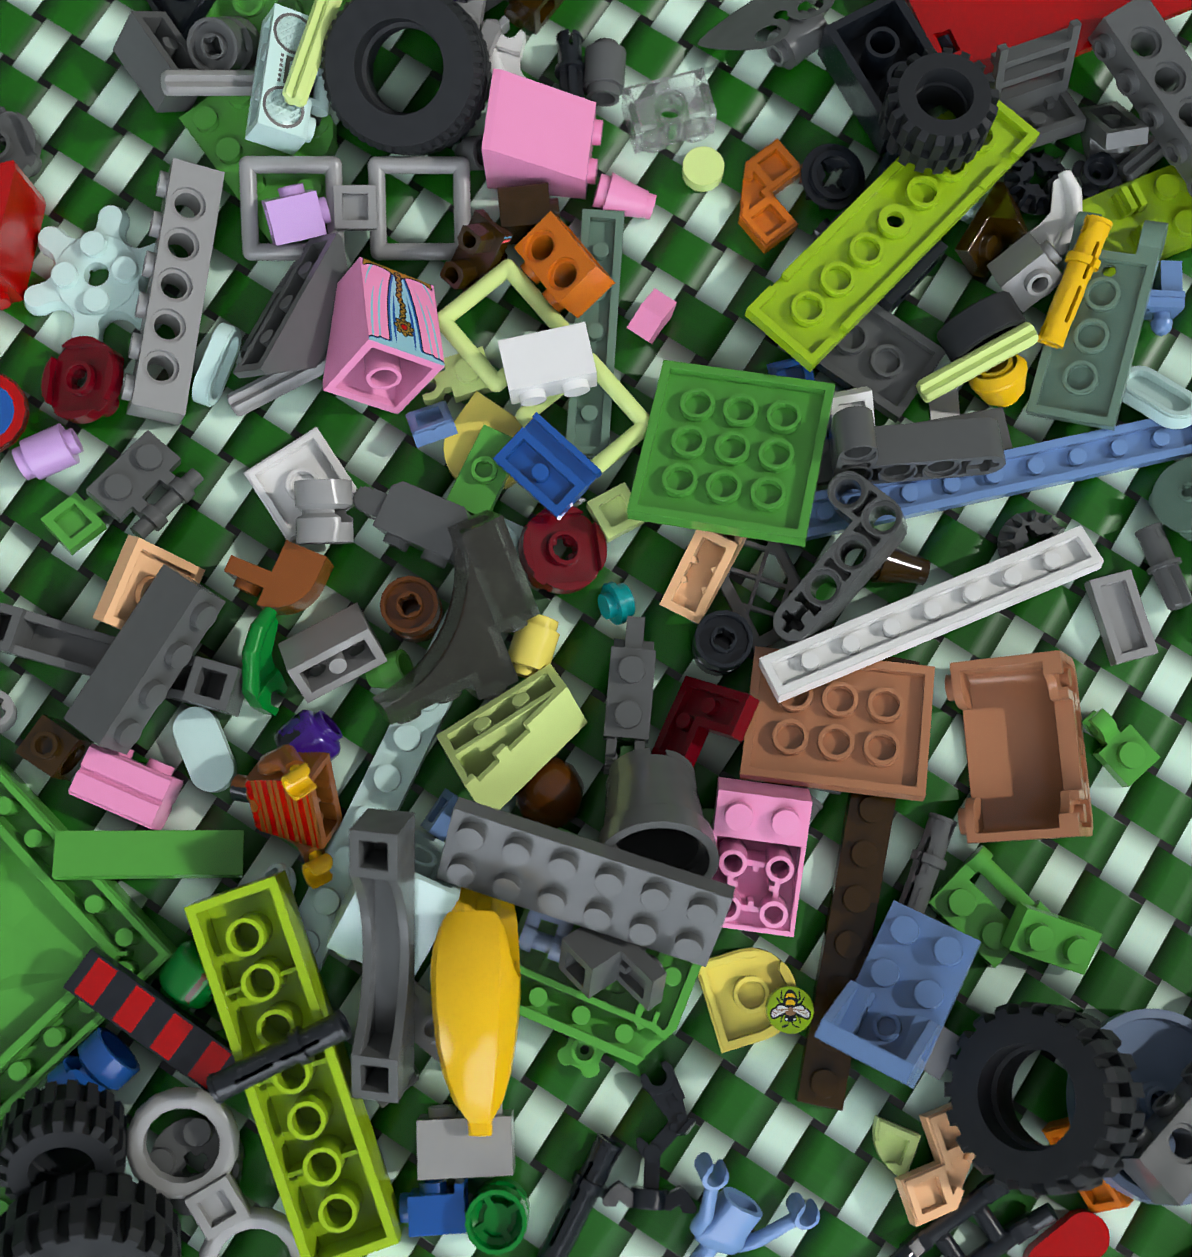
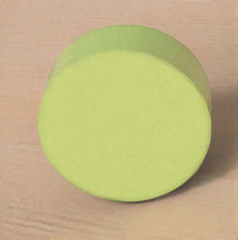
M701 146L692 149L686 154L683 160L682 177L688 187L698 192H707L720 184L724 173V161L715 149Z

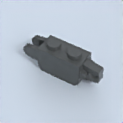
M402 481L392 485L388 494L366 485L364 487L360 486V489H356V492L353 493L354 497L352 499L354 500L355 508L374 520L373 526L385 534L383 542L403 552H407L409 546L423 552L420 557L421 559L439 568L445 569L448 562L459 568H462L465 563L490 570L500 552L501 546L479 531L476 518L470 515L465 507Z
M627 616L625 639L614 638V646H611L603 740H607L604 774L608 775L610 766L618 759L616 753L617 741L634 743V750L645 748V744H648L656 650H654V642L643 641L645 617Z

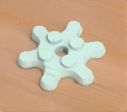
M113 205L103 207L99 212L96 228L93 231L86 232L78 239L71 238L61 228L54 226L45 227L38 235V246L44 255L54 261L55 266L52 268L51 277L47 281L32 285L25 291L24 305L28 312L39 317L58 310L70 313L74 318L71 339L78 336H91L103 342L105 329L116 320L129 321L140 331L142 318L135 317L136 304L139 292H146V285L149 281V278L142 276L146 251L154 252L155 243L142 248L131 247L126 239L130 218L126 211ZM168 246L170 252L176 256L174 250ZM100 269L109 271V277L102 285L92 286L89 284L91 276L89 272L91 270L93 272ZM162 324L155 325V331L159 329Z

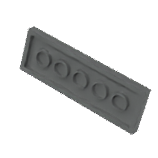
M458 797L453 808L436 876L438 880L706 967L732 903L735 890L734 886Z

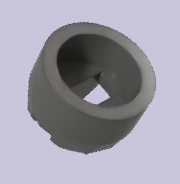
M482 135L465 137L460 140L455 148V156H463L468 159L470 171L484 170L481 150Z

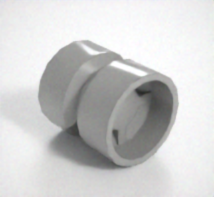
M309 479L294 481L295 506L302 510V515L296 519V544L354 543L353 518L346 514V510L353 505L352 480Z

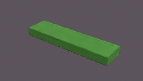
M244 830L55 831L52 878L54 880L243 878Z

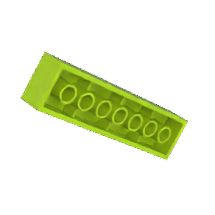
M285 870L206 897L184 907L235 1062L287 1037L288 1030L298 1025L305 1028L333 1014ZM343 1041L316 1054L313 1062L305 1066L298 1063L245 1090L300 1257H362L400 1242L405 1223L400 1221L399 1205L364 1101L360 1098H352L351 1063Z

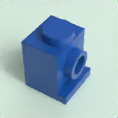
M457 1178L454 1185H447V1179L422 1180L419 1182V1188H412L411 1192L400 1193L401 1223H408L409 1237L466 1233L465 1219L469 1207L468 1178Z

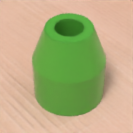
M403 649L385 654L387 662L365 673L369 685L372 688L394 689L413 682L415 676L413 663Z

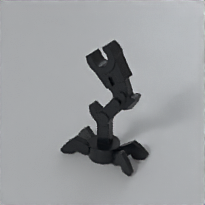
M664 1060L660 1063L666 1073V1079L663 1084L659 1086L653 1085L645 1073L640 1075L641 1084L644 1089L647 1090L658 1108L667 1117L666 1125L649 1144L641 1137L636 1138L637 1149L644 1158L643 1186H631L630 1189L620 1180H617L608 1187L602 1197L604 1206L616 1207L620 1200L630 1208L671 1211L680 1206L683 1213L694 1214L697 1211V1206L691 1196L681 1185L670 1191L665 1188H659L661 1154L677 1136L688 1135L696 1123V1118L687 1117L683 1099L686 1097L673 1067Z

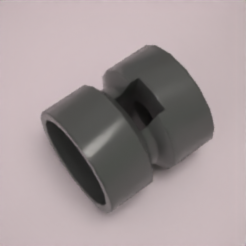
M240 16L203 17L196 21L188 32L186 41L187 51L192 63L199 70H250L256 65L260 35L257 28L249 20Z

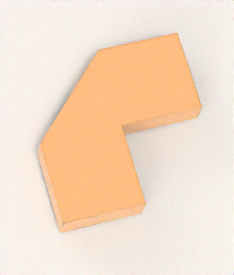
M951 1102L919 1115L934 1161L894 1178L909 1223L916 1227L958 1209L964 1193L962 1186L972 1160L976 1157L974 1153H963L956 1141V1137L961 1135L958 1126H950L946 1113L947 1110H952Z

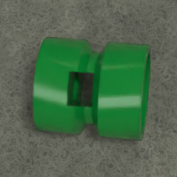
M495 1177L485 1181L476 1189L466 1212L465 1228L469 1240L482 1252L501 1255L512 1251L521 1243L527 1230L530 1202L526 1191L519 1183L510 1178Z

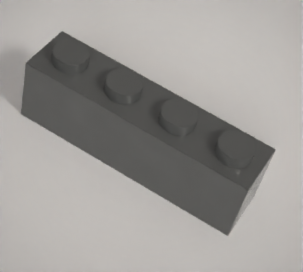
M163 564L63 719L98 746L127 755L133 744L141 737L144 727L157 707L165 700L168 690L183 667L190 661L194 650L203 636L216 621L217 615L226 601L192 578Z

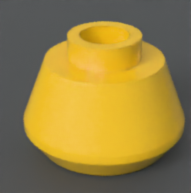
M1015 355L968 382L970 387L985 403L997 407H1007L1014 404L1023 394L1028 365L1023 357Z

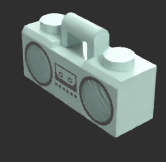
M275 3L261 25L245 139L294 155L305 142L310 143L313 138L316 119L311 117L310 114L317 117H326L330 101L327 99L328 93L323 86L325 83L322 79L324 70L319 68L314 81L313 98L309 97L307 104L301 108L295 105L291 106L285 102L282 91L309 16Z

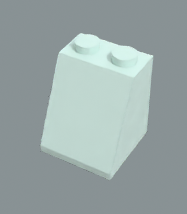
M415 829V975L435 942L443 918L448 912L453 910L457 903L461 890L460 886L436 879L445 842ZM351 882L332 922L326 948L335 951L344 959L363 963L360 908L354 885Z

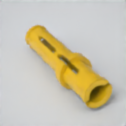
M1094 214L1086 215L1073 250L1068 251L1064 261L1067 265L1043 326L1038 334L1039 343L1052 348L1063 349L1068 331L1076 316L1093 272H1097L1100 267L1101 261L1099 256L1113 226V222L1109 219Z

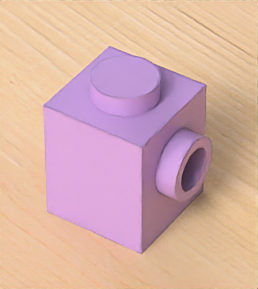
M303 183L277 188L279 192L278 197L261 200L272 243L276 246L327 234L325 224L331 222V217L325 197L318 198L316 190H305Z

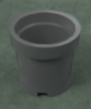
M651 748L633 750L616 759L608 770L604 826L598 835L597 842L712 879L719 865V854L713 830L703 816L696 785L695 770L688 759L675 751L666 750V755L651 754Z

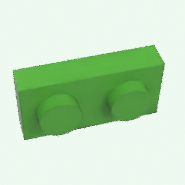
M1018 901L1000 943L1011 951L1085 975L1102 937V933L1091 926Z

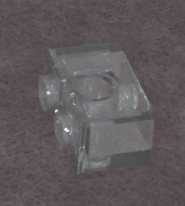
M703 68L622 88V113L634 153L643 151L655 153L664 150L670 144L682 141L694 143L705 139L710 134H714L717 111ZM664 112H674L678 116L666 118L661 114Z

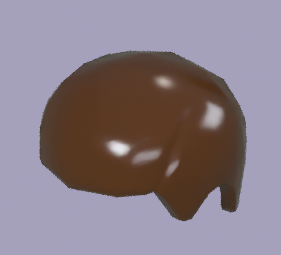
M553 757L515 794L516 806L525 819L556 829L567 825L570 820H573L579 811L584 790L583 781L572 764L558 757Z

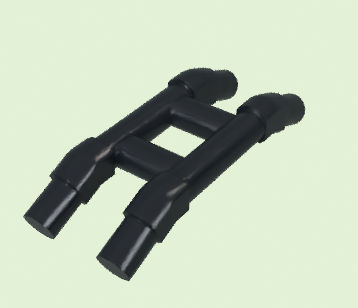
M993 1174L963 1197L957 1210L930 1221L922 1228L919 1227L901 1242L900 1247L889 1257H922L928 1250L934 1247V1244L944 1257H1001L1015 1245H1020L1028 1238L1036 1235L1039 1230L1056 1222L1058 1217L1053 1207L1047 1202L1031 1212L1027 1211L1014 1218L1003 1228L988 1207V1204L991 1205L999 1198L1010 1193V1190L996 1184L994 1180L995 1174ZM973 1216L989 1240L966 1256L950 1232Z

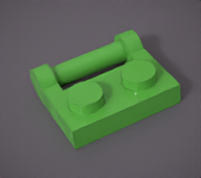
M981 845L931 895L928 906L948 926L981 941L977 955L990 968H996L1011 952V950L1000 943L1010 920L970 879L979 871L1015 908L1019 901L1048 912L1050 910L1040 900L1034 902L992 860L993 854L984 845Z

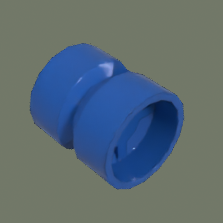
M99 1027L78 1046L79 1056H67L47 1075V1081H56L59 1085L67 1084V1080H78L79 1085H86L88 1082L98 1084V1091L100 1092L106 1089L118 1091L140 1071V1065L130 1048L117 1035L107 1028Z

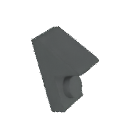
M1118 102L1080 107V110L1087 118L1084 131L1080 132L1086 160L1098 152H1106L1119 165L1121 161L1130 155L1131 146L1148 144L1149 126Z

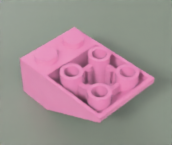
M718 777L712 830L718 849L719 865L712 879L735 887L733 900L722 928L794 937L812 809V798L809 789Z

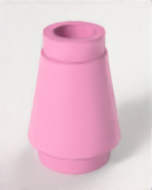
M601 173L592 207L601 210L625 211V217L649 220L657 195L649 193V191L615 173H612L611 176Z

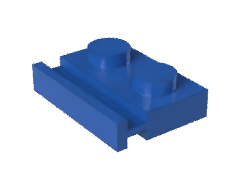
M536 412L532 416L533 419L514 435L493 460L556 519L560 520L589 489L588 487L593 481L602 475V471Z

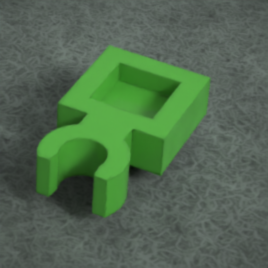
M75 492L43 516L41 521L71 555H74L107 529L101 518L104 515H111L90 497L84 501Z

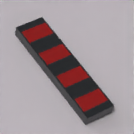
M97 946L90 949L63 986L67 991L206 1092H209L206 1082L207 1076L235 1063L228 1041Z

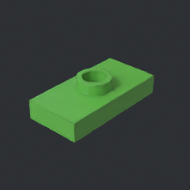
M483 425L446 500L465 507L470 515L487 522L509 477L494 462L493 458L513 437Z

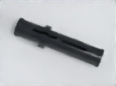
M338 1009L333 1014L305 1028L298 1025L288 1030L287 1037L215 1073L209 1074L206 1082L212 1098L218 1104H221L226 1099L258 1083H262L298 1063L305 1066L315 1060L316 1054L344 1040L351 1039L352 1032L345 1015Z
M597 1133L580 1170L575 1169L571 1177L573 1184L536 1257L569 1256L598 1197H603L608 1188L605 1183L624 1148L619 1142L607 1135Z

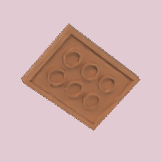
M755 646L749 694L760 702L744 736L740 779L924 801L927 783L935 675L934 666L879 661L778 703L759 667V658L780 649Z

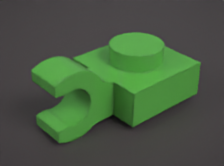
M1103 708L1098 712L1093 710L1082 720L1083 727L1101 744L1092 755L1122 787L1132 785L1161 758L1131 724L1123 725L1118 730L1114 719Z

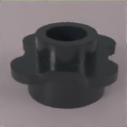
M1098 152L1090 156L1086 161L1078 160L1072 167V173L1079 179L1082 185V195L1085 198L1092 197L1121 184V177L1117 174V164L1106 152ZM1097 172L1100 178H1094L1093 173Z

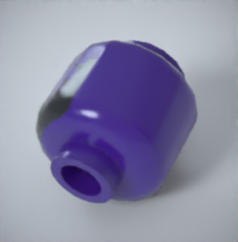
M302 710L277 730L275 743L277 748L290 744L294 746L297 752H326L330 754L332 761L340 754L341 745L339 740L343 735L336 723L324 711L319 710L315 713L311 710Z

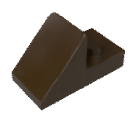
M997 181L955 248L971 276L985 278L989 272L986 265L1001 254L1005 244L1013 245L1028 233L1022 214L1004 182Z

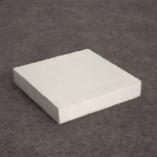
M317 427L244 472V475L286 540L295 544L296 519L302 515V510L295 506L294 481L309 479L351 480ZM352 481V498L354 497V494H353V493H355V492H356V489H357V487L355 486V484L353 483V481ZM353 504V505H352L351 507H349L346 511H348L349 509L353 508L355 505Z

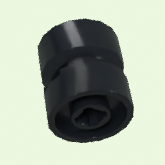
M719 610L706 615L698 624L691 643L692 657L696 665L705 673L714 676H726L737 671L751 652L753 645L752 629L747 620L736 612Z

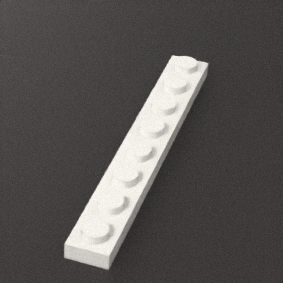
M1080 525L759 658V667L775 699L780 703L1097 571L1101 568L1104 560Z

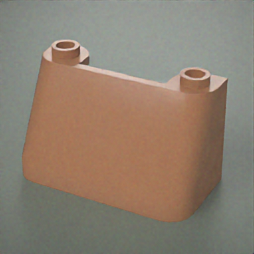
M1056 650L950 663L951 674L945 676V690L948 700L955 701L957 707L963 712L971 798L966 799L965 807L958 810L959 829L962 835L967 836V843L1092 836L1093 815L1078 681L1073 659L1064 652Z

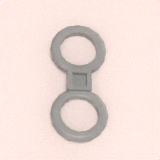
M174 1087L154 1094L136 1110L127 1128L126 1157L132 1174L139 1181L142 1179L156 1188V1194L161 1192L167 1199H184L186 1206L206 1237L199 1250V1257H219L223 1244L234 1234L247 1229H265L278 1235L287 1245L291 1257H300L287 1215L271 1207H251L231 1174V1170L239 1156L240 1132L233 1112L224 1103L218 1104L209 1092L200 1088ZM176 1108L193 1109L204 1114L215 1125L220 1139L219 1155L216 1161L203 1173L192 1177H174L162 1172L151 1161L146 1148L147 1131L151 1123L162 1113Z

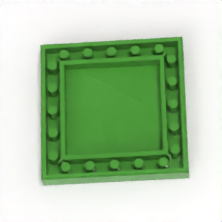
M0 760V1128L3 1126L6 1113L10 1112L11 1105L17 1098L25 1099L26 1092L34 1087L41 1089L48 1082L47 1075L67 1056L76 1055L78 1053V1046L99 1027L104 1028L110 1022L63 988L90 949L97 946L148 984L159 975L161 968L177 949L172 941L114 879L54 880L52 878L55 831L69 830L4 760Z

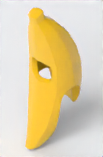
M461 887L460 897L453 910L448 912L443 918L433 946L430 966L432 1017L441 1070L453 1102L468 1121L469 1136L485 1137L492 1136L493 1119L505 1097L512 1072L517 1042L521 995L518 924L514 904Z

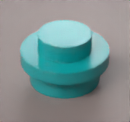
M608 582L603 584L601 594L598 595V607L602 616L607 620L610 619L614 625L626 623L627 616L635 614V601L631 590L625 583L616 584L615 582Z

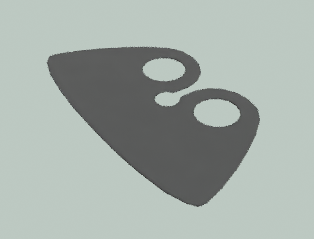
M752 0L707 32L697 45L720 50H756L771 47L783 40L790 32L791 27L788 21L782 18H773L776 12L784 10L787 11V16L792 19L808 20L826 12L832 7L835 0H823L824 3L821 8L807 14L799 13L798 6L806 0ZM778 26L781 29L780 34L772 40L760 42L755 39L756 33L765 27Z

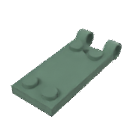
M1078 212L1068 251L1073 250L1086 215L1102 216V214ZM1145 220L1136 254L1102 250L1099 256L1101 261L1100 267L1097 272H1093L1076 316L1068 331L1063 349H1056L1043 344L1026 408L1027 415L1115 431L1157 267L1163 253L1168 223ZM1065 262V264H1064V268H1063L1062 274H1064V270H1065L1066 265H1067L1066 262ZM1106 268H1115V275L1112 277L1105 276L1103 272Z

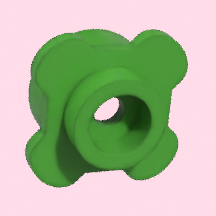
M570 1037L566 1046L559 1049L558 1060L564 1066H575L581 1070L583 1076L592 1078L599 1073V1062L603 1054L607 1052ZM581 1046H588L589 1052L582 1054L580 1052Z

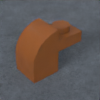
M286 540L272 572L233 555L230 556L224 572L235 580L234 588L254 597H258L260 591H262L257 605L262 609L264 607H271L277 611V615H291L305 610L319 598L334 565L326 556Z

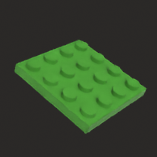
M663 360L627 507L628 519L805 547L835 394V383Z

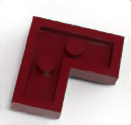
M685 676L651 754L666 755V750L675 751L688 759L694 767L709 732L742 742L760 701L750 694Z

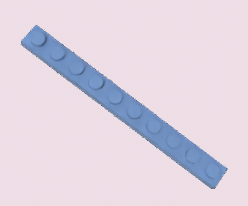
M1145 419L1118 425L1115 427V431L1099 429L1004 450L1006 465L991 474L873 485L892 498L900 506L905 519L1190 457L1192 456V425L1183 429H1169L1151 419ZM828 489L815 492L806 541L843 533L850 525L833 508L828 498ZM858 489L847 490L843 493L840 503L848 505L855 503L861 496V491ZM892 515L881 516L876 520L874 526L894 522L896 517Z

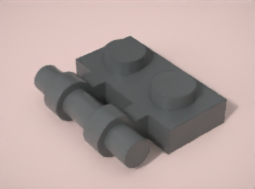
M147 430L86 489V494L119 523L133 511L140 519L130 530L137 537L145 539L153 530L159 531L168 522L166 517L180 503L187 504L195 496L193 490L204 478L193 468L182 478L176 477L172 472L181 464V458ZM159 485L167 490L154 505L145 501Z

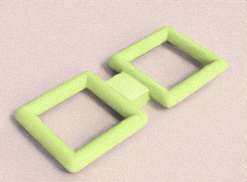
M505 259L437 313L440 332L493 392H500L507 387L504 368L497 371L455 323L458 318L508 280L550 329L570 325L548 303L540 290L511 259ZM592 353L597 371V383L634 424L590 460L603 473L645 438L650 415L600 358ZM564 393L549 396L545 402L538 405L521 406L516 411L517 421L522 427H525L533 419L532 416L536 412L541 414L563 396Z

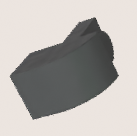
M584 927L578 928L561 940L559 969L588 999L617 980L647 1011L662 1002L667 972L655 956L646 953L645 947Z

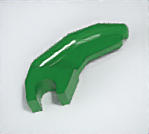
M264 607L250 624L242 649V694L252 708L263 714L276 717L279 708L271 704V695L273 692L286 694L288 687L280 670L275 668L272 657L278 628L277 611L271 607Z

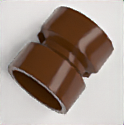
M400 577L388 584L381 596L380 609L382 617L398 637L412 643L428 641L434 637L445 613L442 602L430 583L420 577Z

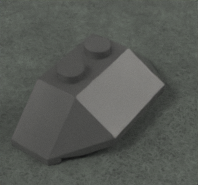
M338 232L308 240L303 248L304 252L301 257L291 265L276 287L237 357L236 367L233 371L238 378L316 368L325 359L337 283L348 271L344 241Z

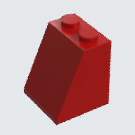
M14 160L0 163V310L9 308L11 303L24 300L38 244V235L46 208L45 199Z

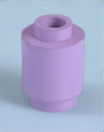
M60 423L20 440V446L12 449L14 461L27 480L36 477L42 480L80 463L78 454L83 452V446L72 428L65 430Z

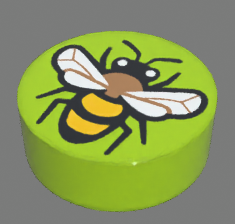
M780 986L772 991L766 1001V1015L769 1022L783 1033H799L808 1027L813 1018L814 1008L811 998L805 991L796 986Z

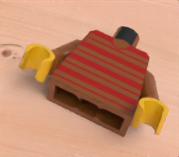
M290 744L282 745L265 753L248 775L237 774L231 782L230 796L234 801L250 803L255 827L260 831L284 838L297 846L304 862H306L302 865L303 876L312 889H316L333 880V874L330 872L333 866V859L328 853H325L324 848L343 820L330 754L326 752H297L294 746Z

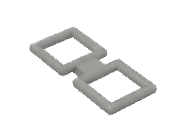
M244 156L239 161L242 253L250 261H296L301 257L304 252L303 248L306 243H287L276 246L273 243H259L257 174H325L326 202L331 217V222L327 223V234L338 232L344 241V231H370V254L375 260H451L458 247L457 237L463 225H468L471 220L470 163L463 156H374L368 161V185H343L342 162L336 156ZM385 174H453L454 243H387Z

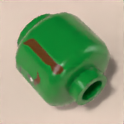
M193 940L181 943L159 971V982L162 986L160 992L185 1011L190 1008H204L213 999V994L196 943Z

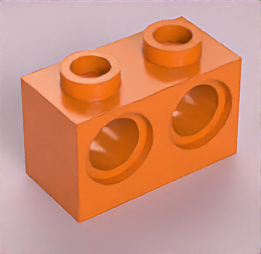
M552 211L514 246L515 250L524 260L520 265L521 269L535 284L543 283L547 289L542 295L559 313L565 308L576 318H579L615 284L613 279L574 232Z

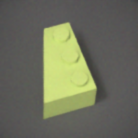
M549 664L440 732L436 737L474 801L500 810L588 722L564 681L553 666Z

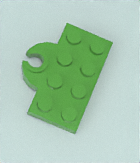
M208 96L179 117V119L214 167L219 171L225 172V182L240 201L239 161L244 156H335L339 147L337 145V128L331 114L322 117L320 124L315 128L311 142H305L294 155L245 139L251 96ZM257 174L259 228L270 243H272L261 200L278 197L279 192L277 188L303 183L305 190H316L318 198L325 197L326 199L324 174Z

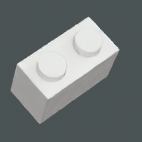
M585 322L498 340L511 404L521 403L522 406H534L545 402L549 396L564 393L566 397H576L589 392L590 387L597 386V371Z

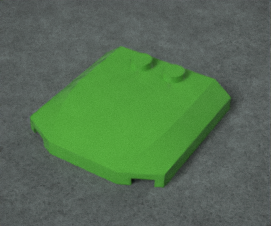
M560 827L558 828L559 830L574 834ZM525 908L518 924V939H520L530 909ZM541 919L538 931L555 936L558 925ZM574 924L571 933L581 926ZM532 948L530 952L519 949L521 974L520 1015L638 1065L655 1047L677 1030L701 966L646 948V953L655 956L667 972L662 1002L647 1011L617 980L588 999L559 969L558 962L547 959L549 954Z

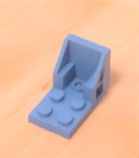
M893 900L856 981L850 980L822 1018L814 1037L914 1089L977 954L981 941Z

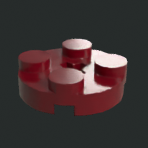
M78 336L66 341L61 345L66 350L60 354L58 359L51 356L45 366L41 383L42 396L45 402L53 407L54 413L57 416L76 424L90 423L98 420L101 416H112L120 404L119 394L124 379V358L122 354L91 336ZM87 373L85 384L79 387L78 380L83 379Z
M572 506L558 520L545 508L523 527L518 543L519 559L524 571L527 573L528 581L537 589H545L556 594L574 593L590 584L597 577L599 571L602 570L607 558V544L604 534L596 522L591 523L588 518L581 515L583 511ZM557 539L563 540L564 546L572 548V553L567 555L565 560L560 559L559 555L554 553L553 547L557 545Z

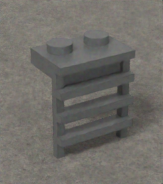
M1078 19L1070 21L1069 27L1009 48L1006 43L997 46L996 52L991 54L990 61L994 65L993 72L988 74H992L996 81L993 89L999 91V100L1040 133L1036 142L1028 150L1084 131L1087 118L1067 91L1082 25Z

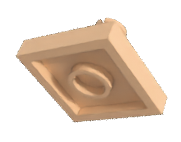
M128 535L92 618L121 630L163 564L185 574L199 584L205 570L144 539Z

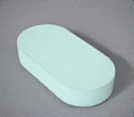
M220 323L216 327L193 382L192 399L194 402L212 407L220 399L240 350L242 335L238 327L226 323Z
M1131 367L1122 402L1159 425L1169 429H1183L1192 425L1191 391L1149 367Z
M189 707L178 714L173 723V736L193 784L203 791L212 793L226 790L231 786L233 778L237 775V764L217 716L202 707Z

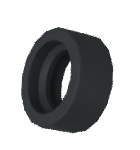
M1001 291L979 300L951 318L937 332V339L949 360L953 362L1024 323L1025 317L1011 294Z

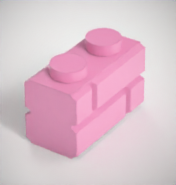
M96 744L90 745L81 762V768L77 771L71 783L68 794L149 829L161 830L183 786V780L172 776L175 768L153 758H149L146 765L131 759L134 753L132 749L126 755Z

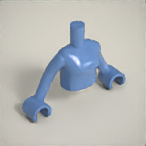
M701 1152L696 1157L694 1166L704 1186L699 1211L690 1223V1230L699 1245L689 1257H714L717 1253L734 1255L747 1252L768 1244L795 1227L801 1230H808L819 1223L820 1212L814 1200L808 1199L805 1203L800 1193L793 1192L786 1200L789 1214L758 1231L750 1233L763 1216L758 1204L745 1193L731 1187H724L728 1183L729 1174L723 1159H718L715 1165H713L709 1153Z

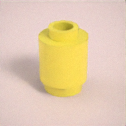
M525 612L523 621H518L505 660L506 663L513 666L512 674L526 679L551 664L560 636L556 632L559 625L558 621L537 613Z

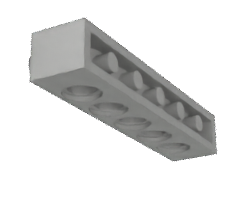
M173 158L168 172L160 171L155 196L163 198L161 212L153 211L149 227V236L156 238L154 252L146 251L142 269V276L149 278L147 293L139 292L135 310V317L142 318L140 334L132 333L128 351V358L135 359L133 375L125 374L121 392V399L128 401L126 412L128 415L179 425L185 417L225 172ZM184 205L189 207L195 217L187 218L180 215L175 206ZM172 244L182 246L187 251L188 257L179 258L174 256L168 246ZM164 284L176 286L180 290L182 297L176 299L168 297L162 291L161 286ZM158 324L169 326L174 331L175 338L169 340L161 338L155 332L154 326ZM147 366H162L167 371L169 379L165 381L155 380L149 375Z

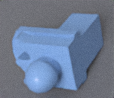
M1159 261L1144 317L1145 320H1152L1150 326L1155 335L1164 336L1172 329L1173 319L1185 308L1182 261Z

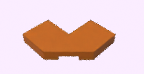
M778 138L746 161L743 173L738 224L764 254L791 235L798 227L796 220L777 200L775 195L801 176V165Z

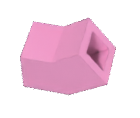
M654 289L640 305L627 328L653 344L663 327L671 319L677 302L659 290Z

